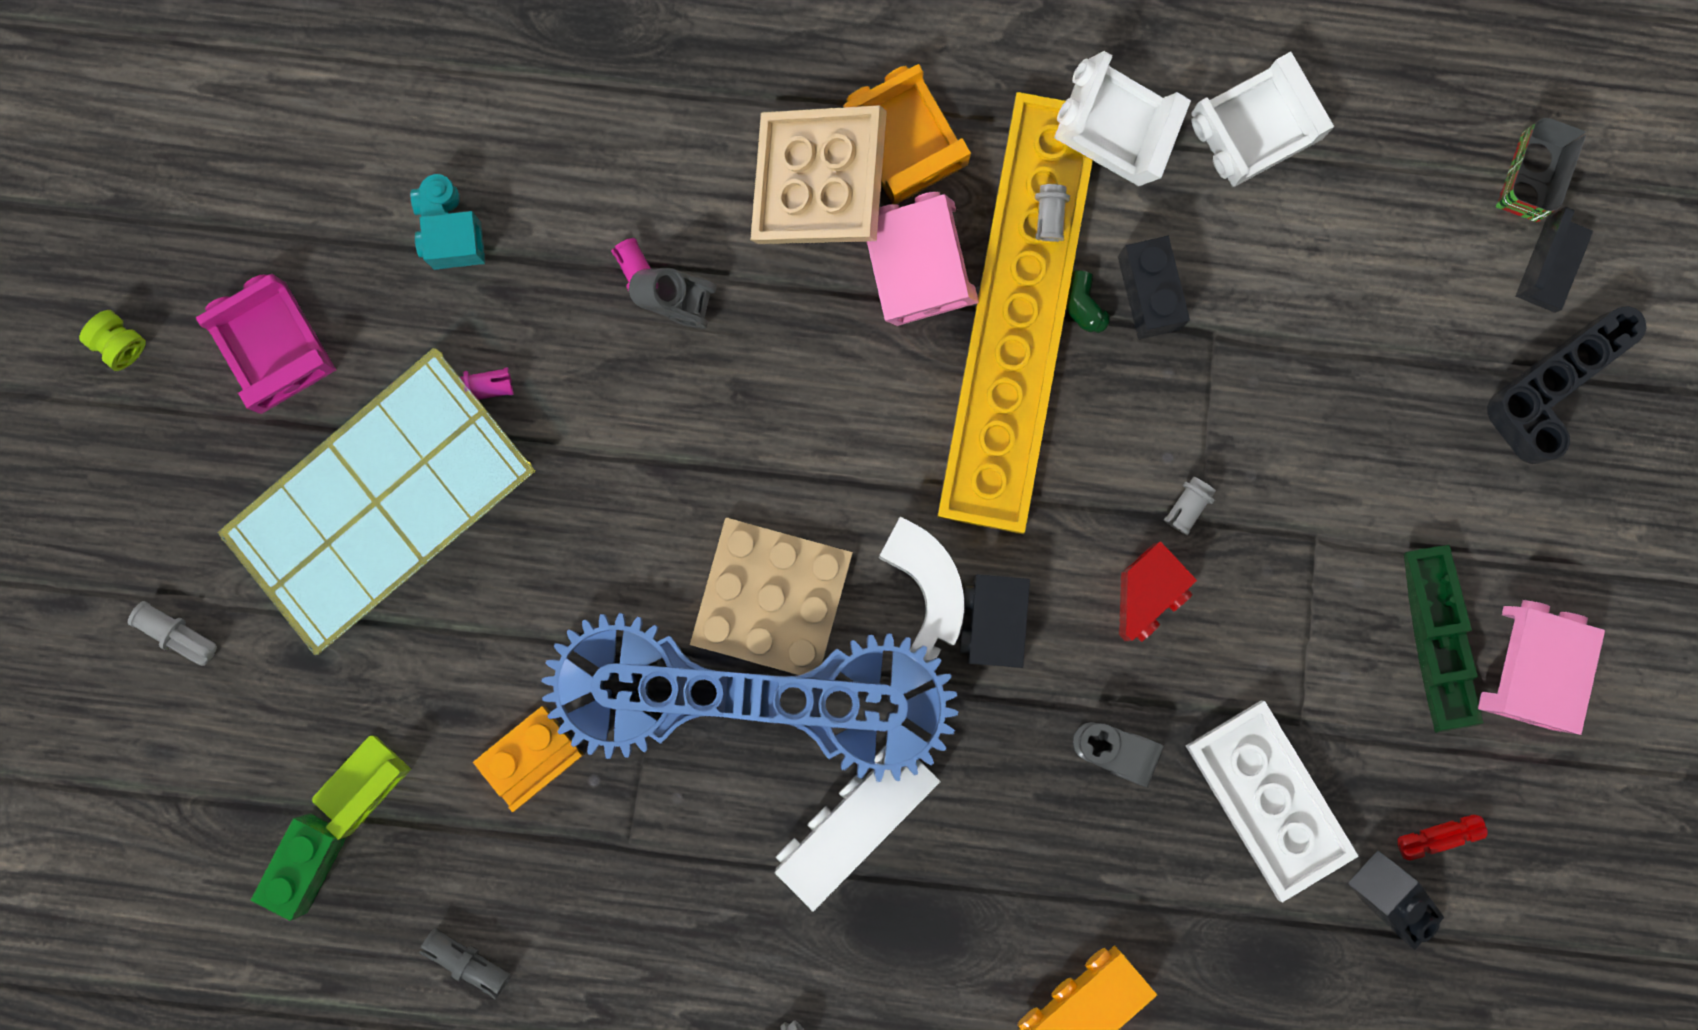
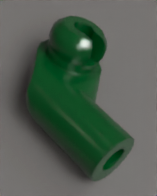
M1073 271L1066 304L1067 312L1081 329L1087 332H1103L1109 325L1110 317L1107 311L1101 310L1098 304L1090 297L1094 275L1085 271Z

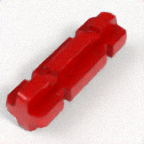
M1473 814L1460 818L1459 823L1453 820L1420 830V835L1413 832L1400 836L1397 839V844L1403 859L1412 861L1425 857V852L1432 855L1465 845V840L1472 843L1485 839L1488 831L1483 818Z

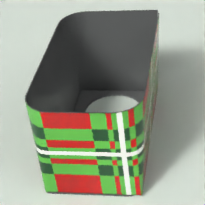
M1542 118L1522 132L1496 208L1537 223L1559 209L1564 201L1586 135L1579 139L1577 138L1587 131L1551 118ZM1539 143L1546 146L1550 151L1551 164L1545 171L1539 173L1531 172L1523 165L1528 145ZM1522 182L1533 186L1538 196L1537 204L1532 205L1519 200L1514 193V184ZM1545 183H1551L1549 189Z

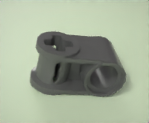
M671 268L642 269L632 276L629 282V293L636 305L666 316L676 323L693 328L706 329L708 321L705 319L710 294L716 292V284L702 278L689 276ZM657 282H658V285H659V293H658V295H657V292H656V284H657Z
M1094 722L1085 723L1078 727L1072 741L1074 751L1083 760L1107 769L1118 777L1146 788L1149 787L1164 747L1137 734L1124 732L1112 726ZM1099 735V739L1105 742L1104 748L1093 751V746L1087 743L1089 736Z

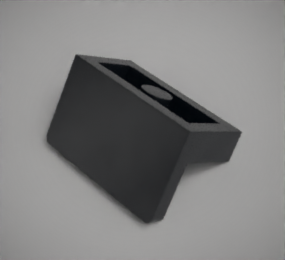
M1564 207L1546 218L1515 297L1554 313L1563 309L1593 234V230L1571 222L1574 209Z

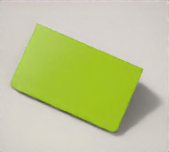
M369 736L313 796L312 802L332 820L325 828L339 840L352 835L412 769L377 736Z

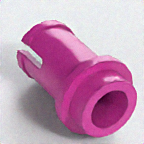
M635 238L626 239L611 250L628 280L626 287L629 291V282L632 276L639 270L651 268Z
M508 367L470 375L469 371H464L463 376H460L465 384L466 392L470 390L478 400L514 394Z

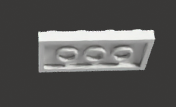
M1265 701L1257 702L1186 745L1279 901H1286L1359 857Z

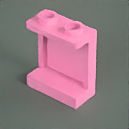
M940 192L925 193L917 196L914 204L901 208L897 204L879 207L877 241H867L884 319L893 325L900 326L979 303L976 288L968 281L952 213L956 211L955 202L945 194L940 195Z
M1522 600L1521 607L1504 606L1502 615L1513 618L1515 621L1498 694L1482 692L1478 709L1549 730L1581 735L1605 630L1587 625L1588 618L1569 612H1560L1559 616L1550 614V606L1539 602Z

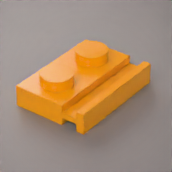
M545 705L537 709L473 761V764L496 793L505 800L512 813L584 756V753L577 746L573 747L571 745L572 738L567 732L558 734L557 731L561 725L556 718H548L551 712Z

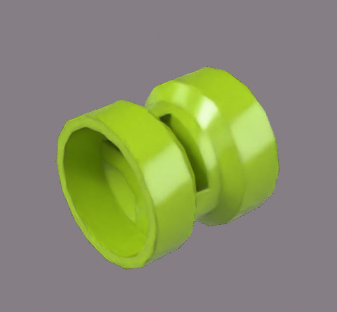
M104 310L92 317L79 335L80 341L91 351H99L102 354V361L114 371H120L130 366L141 355L146 346V340L136 331L124 328L123 320L112 310Z

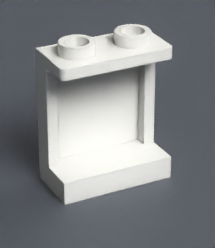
M1103 51L1089 59H1084L1075 70L1072 79L1075 86L1070 98L1064 102L1058 113L1057 121L1060 124L1054 138L1137 186H1141L1162 177L1191 100L1178 92L1162 98L1110 67L1112 55Z
M1292 52L1276 59L1269 69L1211 100L1206 97L1199 101L1191 113L1193 116L1192 126L1196 135L1201 141H1207L1214 153L1213 163L1217 172L1222 178H1228L1233 187L1321 141L1334 128Z

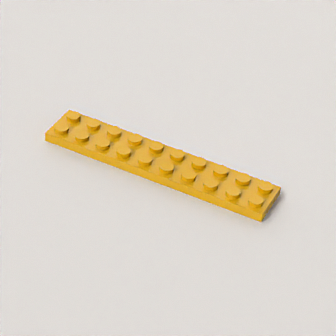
M1017 92L978 295L979 303H977L937 518L1021 534L1025 533L1093 161L1054 138L1060 124L1057 121V116L1065 102L1063 100ZM1058 184L1067 187L1066 194L1070 195V201L1065 203L1063 241L1048 242L1035 239L1039 201L1035 200V194L1040 193L1041 185Z

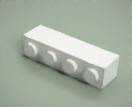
M886 745L875 755V763H884ZM919 759L916 761L918 774L914 775L906 766L901 767L900 781L894 779L890 770L884 771L881 782L875 780L874 769L864 779L858 778L855 775L839 792L844 799L832 811L825 806L808 823L807 826L812 832L801 843L795 838L792 839L776 856L781 863L776 867L775 874L812 911L940 783V780Z

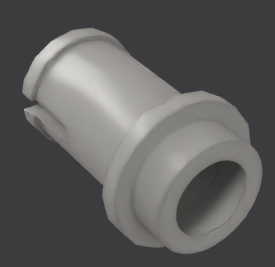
M1044 184L1040 186V193L1035 194V200L1039 201L1035 239L1048 242L1064 240L1065 203L1070 201V195L1066 194V186Z
M1193 477L1190 483L1184 482L1182 485L1185 488L1184 492L1168 516L1164 518L1167 524L1178 531L1181 530L1180 532L1187 536L1208 503L1213 504L1215 501L1212 496L1216 490L1196 477Z

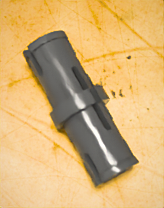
M434 928L429 933L421 946L422 949L419 951V954L435 961L452 972L451 977L458 982L465 980L495 1000L503 992L511 977L510 972L503 970L480 956L477 948L472 945L467 948L449 938L437 928Z

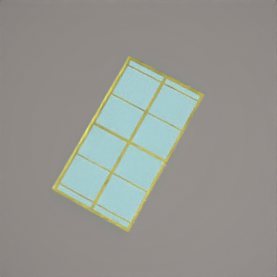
M432 348L217 533L308 646L309 651L314 655H319L530 477L535 470L444 359L443 354L436 348Z

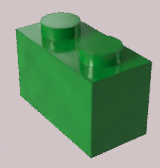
M311 813L293 818L250 901L289 921L307 914L347 837L338 840L325 828L329 823Z

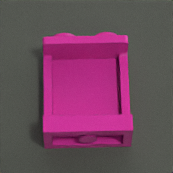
M262 274L251 278L243 285L244 289L230 298L226 296L210 302L205 307L206 312L196 317L199 325L207 329L212 335L243 389L238 394L247 409L260 414L336 371L335 366L286 282L274 274L268 276Z

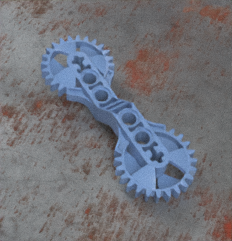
M622 613L618 614L615 625H610L606 614H601L598 628H594L588 620H583L582 628L584 634L581 636L573 630L569 629L566 631L571 644L566 646L555 643V649L562 656L560 660H546L545 663L550 668L556 670L555 676L542 678V683L554 686V692L542 697V700L545 702H556L557 708L551 711L548 718L562 717L565 721L557 731L560 735L570 730L574 731L575 735L571 743L573 747L580 744L584 739L589 741V755L594 754L599 745L604 746L606 759L612 758L615 748L620 746L624 757L627 758L631 756L633 743H636L643 752L648 750L647 736L662 743L684 722L701 716H716L793 725L809 734L817 742L828 759L843 753L841 769L845 770L853 762L857 763L858 778L862 779L867 770L871 768L874 769V776L877 782H881L885 770H890L894 779L900 781L901 767L906 766L911 773L917 775L916 761L921 758L926 763L932 765L934 762L928 751L932 747L945 751L946 747L938 737L940 733L954 734L955 731L950 726L944 724L945 717L958 715V711L946 707V701L956 697L957 692L943 691L942 685L951 678V675H936L934 672L941 660L935 658L926 663L923 659L927 647L924 645L914 653L910 652L911 641L908 637L903 639L899 647H894L892 634H886L883 646L877 645L873 634L868 635L867 648L861 649L859 644L852 640L850 641L852 655L848 657L836 649L821 665L810 672L798 676H772L716 671L704 668L692 662L684 655L671 636L660 641L655 640L659 629L657 625H653L646 632L641 631L643 618L637 617L631 627L626 626L625 615ZM617 630H623L620 663H615ZM573 651L599 667L593 676L568 659ZM883 651H893L891 686L880 684ZM663 658L667 667L651 666L649 664ZM841 672L854 682L838 681L835 678ZM614 673H618L619 681L635 683L637 682L635 673L642 674L638 686L640 701L633 700L636 691L631 690L620 691L617 694V698L612 697V691L604 687L605 681L613 679ZM662 676L671 683V696L666 701H656L649 695L648 685L652 678ZM699 680H709L715 685L717 695L711 704L702 705L694 700L692 688ZM930 680L934 682L935 687L907 700L903 695ZM791 687L801 689L806 695L805 707L798 713L786 712L780 705V696L784 690ZM834 691L846 692L851 699L850 710L843 716H832L826 710V699ZM592 692L595 701L572 712H567L565 704ZM858 692H867L863 701L873 703L880 702L881 695L887 694L888 701L896 706L895 712H888L886 719L880 720L878 712L863 710L865 718L856 719L860 707ZM611 709H616L614 741L607 740ZM644 711L663 712L659 720H656ZM908 718L930 733V739L927 742L902 726V722ZM831 727L848 729L834 735ZM877 731H887L884 763H875Z

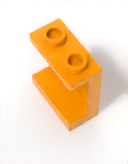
M919 64L910 69L907 66H901L893 70L885 77L884 83L873 89L865 86L856 90L848 96L847 103L843 105V108L880 105L887 111L881 185L892 204H898L968 165L971 155L963 138L957 140L923 80L924 72Z

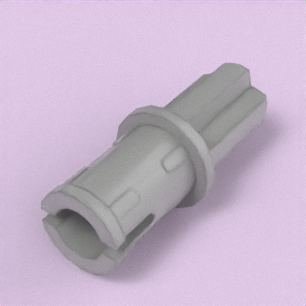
M146 601L140 602L128 618V625L136 627L159 641L160 648L163 650L171 648L198 665L205 666L215 655L217 646L213 641L187 627L184 619H173L150 606Z

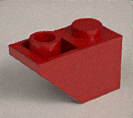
M1161 541L1152 544L1121 573L1119 635L1124 641H1133L1136 637L1141 642L1144 641L1161 625L1156 618L1168 607L1173 612L1176 611L1193 595L1189 588L1197 580Z

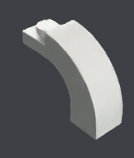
M900 517L879 559L907 573L916 581L922 591L925 601V618L910 652L914 653L922 645L926 646L927 651L923 660L927 663L937 658L941 649L934 646L937 638L951 646L955 645L964 614L963 587L957 568L945 548L926 530Z

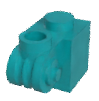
M433 174L425 178L419 188L411 189L410 196L413 212L415 215H421L419 217L421 231L415 232V246L419 258H424V261L434 270L485 264L481 221L472 211L449 214V211L454 210L460 202L459 191L451 181L441 174Z

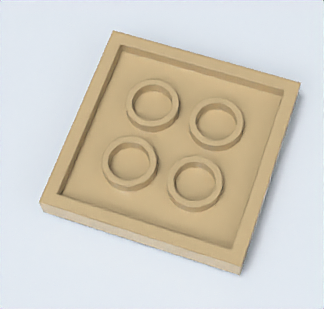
M879 105L762 112L750 240L757 244L877 241L887 111Z
M725 518L690 645L797 675L812 671L823 663L853 552Z

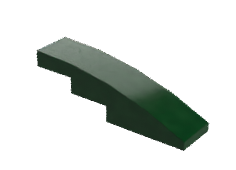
M1450 545L1405 552L1404 562L1415 643L1434 731L1439 733L1479 726L1484 722L1481 711L1478 709L1479 703L1473 684V679L1477 678L1478 675L1467 633L1472 631Z

